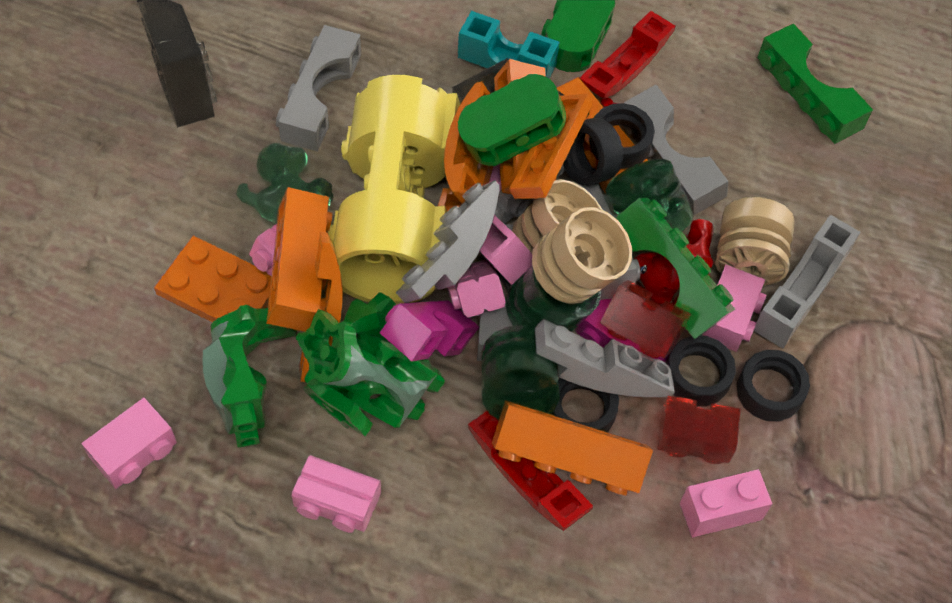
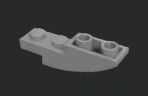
M496 180L483 186L480 183L473 185L462 196L466 201L459 208L457 206L452 207L440 218L443 224L433 233L439 242L426 253L429 259L422 266L418 264L410 269L402 278L405 283L396 292L404 303L421 299L433 286L440 290L455 285L468 270L478 255L493 222L500 188Z
M545 319L535 328L537 354L557 363L559 377L593 390L632 397H670L675 393L670 367L662 360L651 358L639 352L633 346L625 345L612 339L603 348L595 341L580 337L570 332L567 328L560 325L557 326Z

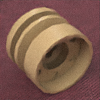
M555 180L547 197L535 199L513 224L512 232L533 254V249L538 240L556 228L572 213L585 207L603 209L585 188L571 181Z
M748 197L731 202L725 207L722 214L721 237L718 242V252L715 259L717 270L722 274L725 265H729L765 279L763 286L774 284L784 279L790 265V244L793 240L795 224L793 213L785 205L761 197Z
M596 207L580 208L572 213L556 228L538 240L532 254V266L535 277L544 291L556 300L568 304L584 302L625 274L632 262V246L627 232L616 218Z

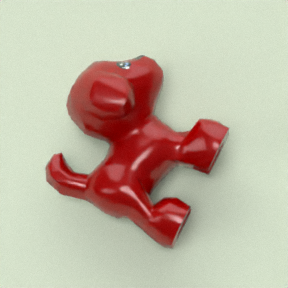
M668 216L664 217L672 228L671 219ZM696 219L691 222L689 234H686V238L689 241L686 247L694 257L697 255L701 258L703 256L711 257L709 248L714 234L713 224L705 219ZM657 252L641 253L634 259L638 260L640 266V279L638 281L641 282L648 292L649 298L658 305H664L672 301L673 295L680 286L677 271L672 263Z

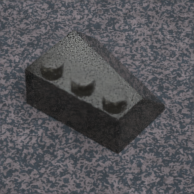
M136 0L142 15L141 20L150 44V51L157 75L177 128L215 117L212 104L217 102V97L212 84H208L213 82V77L208 63H204L209 61L208 53L204 42L196 41L183 6L170 0Z

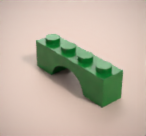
M794 23L764 37L757 57L761 65L769 70L780 86L794 98L800 109L811 117L824 135H827L836 144L865 128L873 109L853 87H831L820 82L811 74L806 60L813 44Z
M638 198L615 218L627 232L632 252L641 250L657 252L666 257L675 267L680 281V292L672 311L692 337L696 339L736 310L731 304L734 299L722 284L717 286L708 275L711 273L708 264L699 255L694 257L686 247L689 244L686 236L677 227L672 229L664 219L667 216L664 208L655 199L650 201L649 198Z

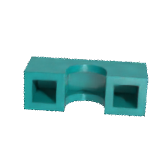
M471 11L459 31L458 58L499 72L505 63L512 59L544 67L546 77L550 79L556 67L560 42L529 32L523 44L513 43L502 35L500 20Z

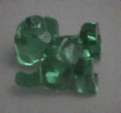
M276 142L266 145L260 151L256 163L257 173L263 180L271 183V185L256 194L250 192L247 183H242L236 191V195L241 202L253 206L260 216L272 221L274 225L277 224L278 207L287 187L329 197L328 207L334 197L332 184L326 179L317 177L308 183L299 177V174L308 163V156L305 150L301 147H290Z

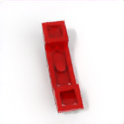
M650 11L633 27L631 36L603 63L595 62L579 77L588 89L604 99L613 96L644 70L668 41L676 26Z
M497 404L468 424L470 432L497 469L518 493L549 522L565 531L593 509V505L568 479L563 482L556 473L546 472L534 467L535 461L521 457L520 462H514L498 455L500 450L494 448L492 441L502 409Z

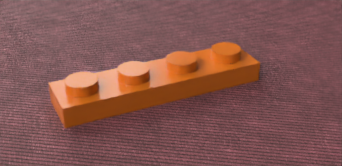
M589 94L560 96L566 110L565 125L559 135L530 148L509 188L514 199L547 197L593 105Z

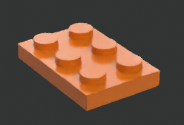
M192 236L154 289L156 295L213 322L217 318L237 310L241 305H249L256 309L267 308L271 276L266 271H260L255 265L198 237Z

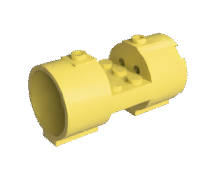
M387 75L375 78L368 82L367 88L361 93H357L352 124L348 126L347 139L342 141L341 151L343 159L348 161L352 172L364 179L365 190L348 196L341 203L339 210L335 211L334 224L330 226L328 231L336 252L344 293L359 300L370 302L381 292L390 297L396 305L404 303L396 294L405 283L402 280L403 276L418 264L422 266L429 259L426 256L428 250L439 242L433 233L443 224L440 218L447 210L445 206H434L431 202L424 199L426 187L438 183L446 175L444 168L446 140L453 118L461 105L457 93L447 94L440 87L434 90L423 85L422 78L409 75ZM433 286L421 299L409 303L425 299L433 293L436 287Z

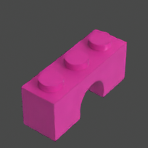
M449 300L400 303L388 312L385 318L387 323L380 334L410 361L429 359L435 349L444 357L461 354L479 326L470 318H467L461 310H454L453 304Z

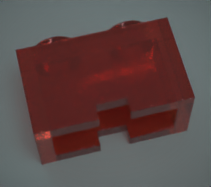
M626 280L618 286L600 324L606 326L608 333L615 338L624 341L629 339L640 345L639 349L644 354L653 358H659L660 356L664 359L673 351L691 314L668 301H664L662 306L650 300L653 295L652 292Z
M668 395L661 413L657 450L666 451L667 454L673 457L693 456L703 458L704 461L711 464L730 463L737 450L741 409L713 403L710 405V410L696 407V400Z

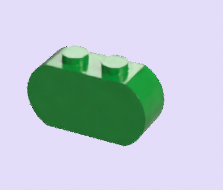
M557 0L553 11L554 17L552 20H546L541 34L544 37L560 42L555 68L565 72H580L590 67L612 25L615 0Z
M528 74L520 79L511 81L507 86L489 95L481 96L475 102L465 106L459 116L458 131L471 156L477 162L487 166H496L559 135L566 122V110L557 87L549 78L539 74Z

